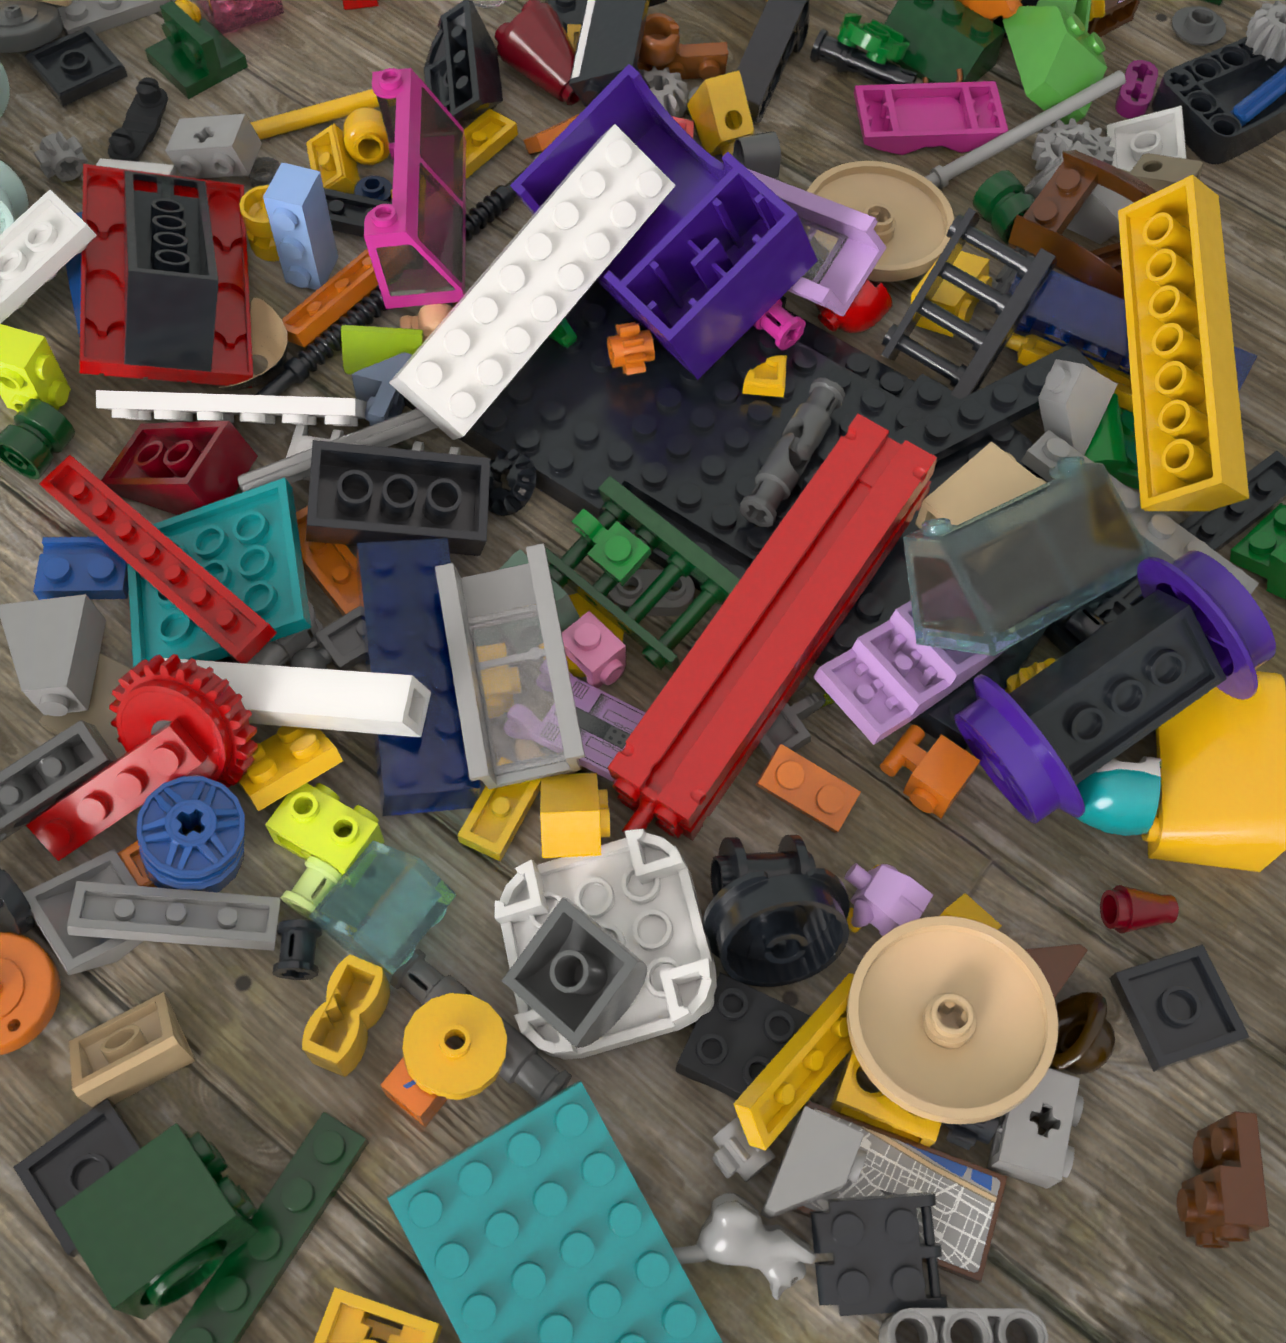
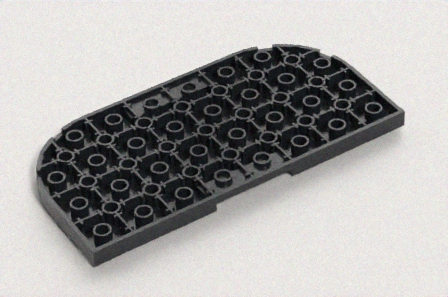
M595 280L565 316L567 322L577 335V340L569 348H566L548 336L465 436L458 439L491 460L496 458L498 450L504 451L507 454L513 448L530 457L536 469L535 487L575 513L579 514L582 509H585L596 519L604 512L602 509L604 502L598 488L611 476L741 579L803 492V479L817 472L839 439L847 434L848 427L857 414L889 430L890 435L960 399L951 395L953 390L928 376L921 374L916 381H913L805 319L803 320L806 322V326L802 336L793 346L786 350H780L775 344V339L764 329L759 330L752 326L698 380L652 336L655 350L654 361L644 362L646 372L627 376L623 374L622 367H612L608 353L607 337L617 335L616 325L639 322ZM782 296L780 300L782 307L785 309L787 298ZM785 309V310L788 311L793 317L798 316V315L792 313L791 311ZM639 323L640 331L646 330V329ZM787 356L784 397L742 394L744 380L750 369H754L766 362V359L769 357ZM817 378H827L838 383L845 392L844 402L840 408L835 409L832 413L830 427L819 446L814 450L809 463L788 499L782 500L778 506L773 525L760 527L749 522L739 511L740 503L744 497L750 496L754 490L757 474L777 441L782 437L783 431L797 407L808 399L812 382ZM403 396L405 406L412 410L417 409ZM1011 424L937 461L934 473L929 479L931 485L928 496L985 446L993 442L1004 452L1010 453L1019 464L1037 478L1043 479L1051 489L1059 494L1047 519L980 579L915 525L919 511L916 510L912 521L815 661L817 665L822 666L852 649L858 637L889 621L895 609L957 575L1018 638L1011 647L977 674L910 721L911 724L920 727L933 738L938 739L942 734L964 750L968 748V745L958 730L954 716L977 700L974 678L982 674L992 679L1004 690L1007 688L1006 680L1010 676L1019 673L1020 668L1024 666L1059 612L1071 588L1078 562L1079 538L1077 521L1071 500L1067 495L1021 462L1033 443ZM625 521L621 524L632 534L636 532V530ZM659 548L651 551L652 554L648 558L661 567L666 568L669 564L667 562L669 556ZM689 574L694 587L702 592L700 588L702 583Z

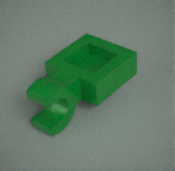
M582 509L571 521L576 526L575 531L594 546L587 553L589 559L621 586L630 579L652 554L650 547L618 521L607 530L585 509Z

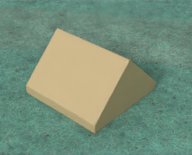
M164 992L69 1041L72 1089L80 1100L92 1108L105 1099H109L116 1104L196 1061Z

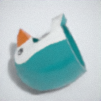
M1144 756L1139 763L1122 762L1112 759L1076 785L1085 805V814L1076 819L1105 833L1123 836L1147 834L1153 825L1158 809L1162 759Z

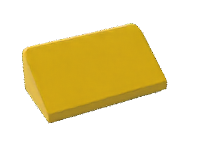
M335 124L330 125L306 142L310 167L313 170L320 171L323 188L355 194V186L360 181L357 163L347 153L344 145L343 131Z

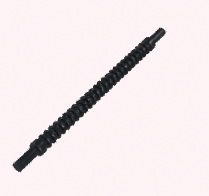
M524 170L505 186L499 185L494 188L490 196H485L483 202H478L476 208L469 210V214H466L465 241L472 240L473 235L479 234L480 229L487 227V222H493L494 216H500L502 211L509 209L514 204V198L517 194L510 185ZM418 252L417 258H411L409 264L402 265L401 270H403L404 266L423 265V256ZM395 271L394 278L388 277L386 279V282L392 281L395 278H397L402 271ZM379 286L378 291H371V298L366 296L362 300L363 304H355V311L348 310L347 318L342 316L339 318V324L333 323L330 327L331 331L324 330L322 333L323 338L316 337L314 339L315 345L307 344V352L301 350L298 352V358L292 357L284 363V370L259 390L256 395L280 396L294 383H303L309 378V371H317V364H325V357H333V350L340 351L342 349V325L366 326L365 323L370 325L374 321L373 317H381V310L388 311L389 309L385 308Z

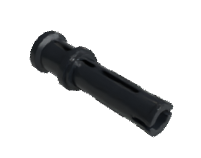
M822 29L816 37L811 50L810 61H823L837 67V72L841 74L850 71L881 85L915 84L918 73L901 68L886 61V64L874 62L866 56L867 53L858 49V45L856 48L844 45L837 38L829 36L828 31Z

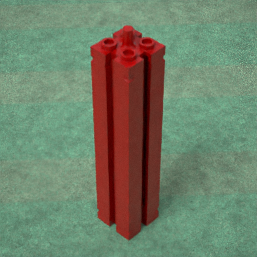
M860 414L856 415L848 427L847 434L839 439L628 737L625 748L618 752L609 764L608 770L611 777L615 779L612 787L619 793L617 799L634 811V814L622 830L624 834L628 830H645L652 819L657 817L658 819L655 824L668 835L679 839L683 834L692 841L695 839L703 827L706 817L712 814L764 735L768 732L912 521L916 510L919 511L923 500L928 497L931 485L929 479L934 473L936 456L907 440L901 445L888 437L889 430Z

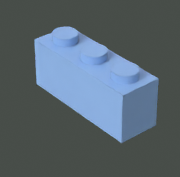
M281 162L263 199L285 283L293 284L300 288L306 287L317 290L327 282L338 260L321 174L317 170Z

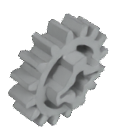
M1070 118L1067 125L1058 120L1055 122L1054 127L1049 125L1043 128L1042 133L1037 135L1031 157L1033 160H1037L1035 169L1043 170L1060 156L1062 151H1066L1078 140L1096 159L1112 165L1115 148L1109 146L1111 142L1110 137L1100 136L1102 132L1100 127L1091 130L1088 121L1077 125L1075 119Z

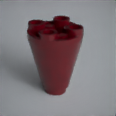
M528 0L522 7L521 13L511 22L503 23L496 30L494 38L498 42V56L503 62L561 102L565 101L567 105H574L580 99L569 85L575 58L573 46L554 8L548 3H541L540 0Z

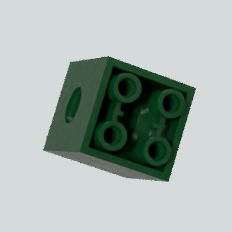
M175 1123L55 1211L114 1310L145 1320L159 1308L178 1301L199 1287L217 1271L228 1255L259 1232L250 1217L258 1212L255 1205L240 1185L236 1186L228 1175L222 1176L221 1173L229 1168L216 1146L211 1141L208 1142L199 1130L190 1135L179 1124Z

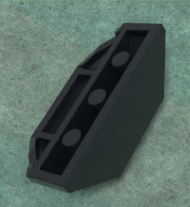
M464 0L440 16L437 25L440 30L432 41L424 66L425 85L458 122L475 119L489 108L494 109L497 104L503 101L497 48L473 1ZM426 93L428 119L432 123L451 122Z

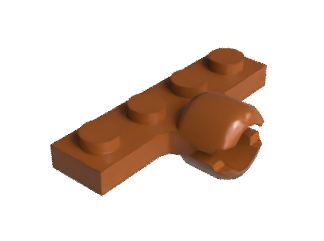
M654 13L647 16L637 64L639 70L649 72L652 67H655L657 70H663L668 67L670 74L680 73L681 80L709 79L725 74L728 60L727 42L680 44L679 25L670 16L663 13Z

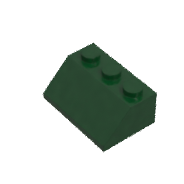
M898 0L884 23L905 37L903 42L910 43L904 58L894 63L904 69L918 73L917 77L922 81V78L928 77V83L956 82L957 69H962V82H976L996 65L1006 31L956 0Z

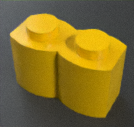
M350 954L335 968L328 982L326 1002L320 1005L312 1014L303 1033L302 1050L313 1064L343 1077L350 1074L359 1064L367 1046L368 1029L374 1026L381 1018L390 997V984L382 967Z

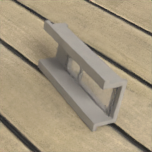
M544 543L526 547L528 564L461 578L453 563L435 566L469 777L471 781L482 780L488 789L581 770L579 758L585 757Z

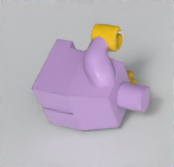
M855 863L844 877V879L857 888L850 900L854 908H849V914L846 919L849 930L853 933L858 932L861 927L867 926L870 923L880 931L879 934L884 936L892 929L904 923L920 919L933 897L932 893L914 879L898 872V869L888 864L876 865L867 872Z

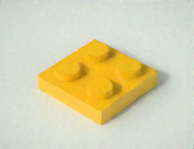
M281 726L275 735L261 743H257L258 749L251 755L255 761L238 783L256 809L260 811L340 764L343 760L335 745L320 729Z

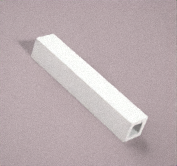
M180 659L184 663L188 661V659ZM196 660L197 665L207 669L210 666L213 668L214 674L222 680L227 679L229 686L234 692L242 695L241 702L245 709L252 712L249 723L409 737L422 736L431 691L413 675Z

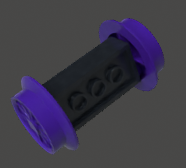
M1195 550L1186 552L1172 563L1158 557H1147L1137 567V578L1144 599L1008 694L996 682L982 674L974 678L977 700L954 716L956 725L972 754L981 760L979 764L1011 805L1028 821L1037 824L1058 808L1076 818L1084 815L1085 805L1076 786L1078 783L1215 687L1227 695L1241 700L1249 699L1255 695L1258 689L1256 669L1275 656V638L1265 615L1256 601L1239 580L1218 561L1205 553Z

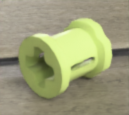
M309 856L304 863L306 870L291 891H284L281 899L300 915L310 920L318 921L322 915L319 909L334 887H341L345 879L340 872L328 863Z

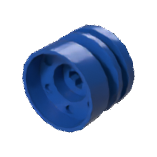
M182 776L163 783L146 798L138 813L136 835L141 861L146 874L157 887L219 892L236 877L244 861L245 815L238 798L224 784L202 776ZM196 825L201 826L200 834L196 831H191L187 836L183 835V827L192 830Z

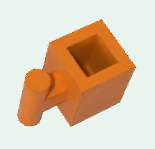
M910 725L882 761L880 768L891 777H894L902 766L912 771L913 773L903 793L910 798L912 804L925 813H933L942 819L971 779L981 760L942 734L931 749L926 752L918 746L925 737V732L916 725Z

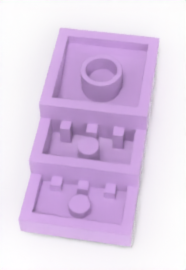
M956 575L895 609L889 621L858 637L852 649L820 666L813 678L874 745L909 723L965 683L1011 647L1018 638Z

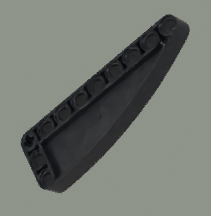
M1247 37L1167 70L1151 104L1154 112L1182 106L1185 144L1201 160L1209 164L1217 165L1227 162L1286 129V92L1244 126L1231 113L1235 105L1286 66V59L1278 63L1272 58L1265 60V56L1261 54L1254 55V48L1246 45Z

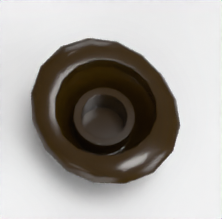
M1082 992L1056 1004L1058 1040L1049 1068L1065 1070L1076 1075L1088 1074L1098 1070L1108 1061L1115 1048L1114 1029L1105 1019L1107 1015L1106 999L1100 992Z

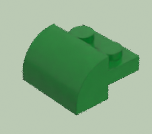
M1113 394L1084 456L1099 465L1125 486L1139 490L1134 414L1119 408L1118 395Z
M1280 503L1231 549L1230 562L1267 578V592L1286 600V505Z

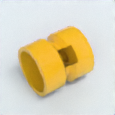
M269 185L257 186L247 191L242 196L239 204L251 250L257 257L265 261H280L263 199Z

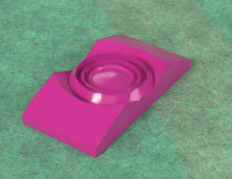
M996 81L855 85L854 97L863 143L881 151L905 155L924 147L944 146L959 153L973 151L1008 131Z

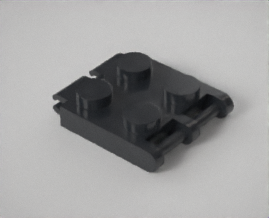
M921 1192L828 1199L829 1210L810 1212L814 1253H833L834 1261L815 1262L819 1305H838L840 1316L896 1313L908 1308H948L947 1295L941 1294L937 1257L942 1256V1249L940 1243H935L931 1206L937 1205L935 1193ZM916 1207H921L924 1243H920ZM922 1258H926L930 1294H925L926 1285L923 1275Z

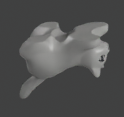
M724 1193L712 1201L711 1214L702 1225L695 1245L672 1248L680 1264L699 1263L709 1260L723 1265L747 1266L759 1269L770 1283L772 1296L776 1300L780 1298L784 1290L791 1288L798 1280L805 1277L806 1267L804 1263L812 1264L816 1259V1254L810 1250L811 1245L807 1241L781 1225H763L759 1211L755 1206L736 1193Z

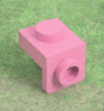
M590 611L562 632L566 656L586 674L588 684L596 688H600L603 684L611 685L623 674L626 665V645Z

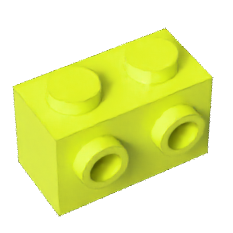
M0 324V396L7 408L18 412L29 399L33 398L48 403L59 410L67 402L71 389L45 336Z
M306 783L287 794L265 826L276 844L304 860L312 856L328 863L342 874L345 884L353 887L384 843V838L378 824L379 819L362 806L356 805L352 809L339 802L340 797L329 787L321 783H317L314 787Z

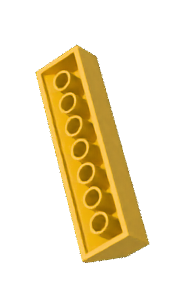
M1191 175L1118 210L1141 509L1144 511H1211L1249 499L1219 196L1197 177Z

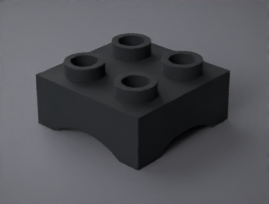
M720 972L716 980L717 987L714 993L713 1008L707 1014L702 1015L696 1022L677 1062L675 1072L691 1080L708 1085L737 1100L811 1016Z

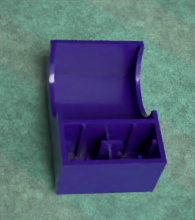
M628 64L510 186L534 215L596 141L614 124L676 185L596 281L646 330H650L651 335L698 380L818 259L798 213L729 152L722 157L724 162L722 163L704 150L662 106L645 83L641 74Z

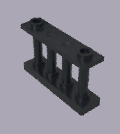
M968 208L964 216L961 214L957 215L946 235L950 238L949 242L900 324H893L887 331L882 341L885 349L881 354L895 361L900 351L950 380V386L954 387L951 395L959 399L978 391L1058 262L1056 256L1042 248L1036 257L1031 254L1026 257L978 230L975 226L981 217L971 208ZM965 243L970 244L1018 272L1017 277L1021 281L1013 294L1008 291L1003 294L953 265ZM943 280L995 308L994 313L999 317L991 330L984 328L981 331L931 301ZM921 316L926 317L973 345L972 350L976 354L968 366L962 364L959 367L909 337Z

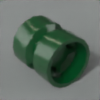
M1002 170L989 177L979 187L973 198V207L985 221L991 223V227L1005 243L1009 244L1008 241L1016 215L1018 214L1023 217L1035 201V197L1032 194H1025V186L1012 172Z
M31 398L14 416L15 425L9 424L0 432V459L19 474L36 480L51 465V460L54 458L52 453H60L75 436V430L69 420L57 409L39 399Z

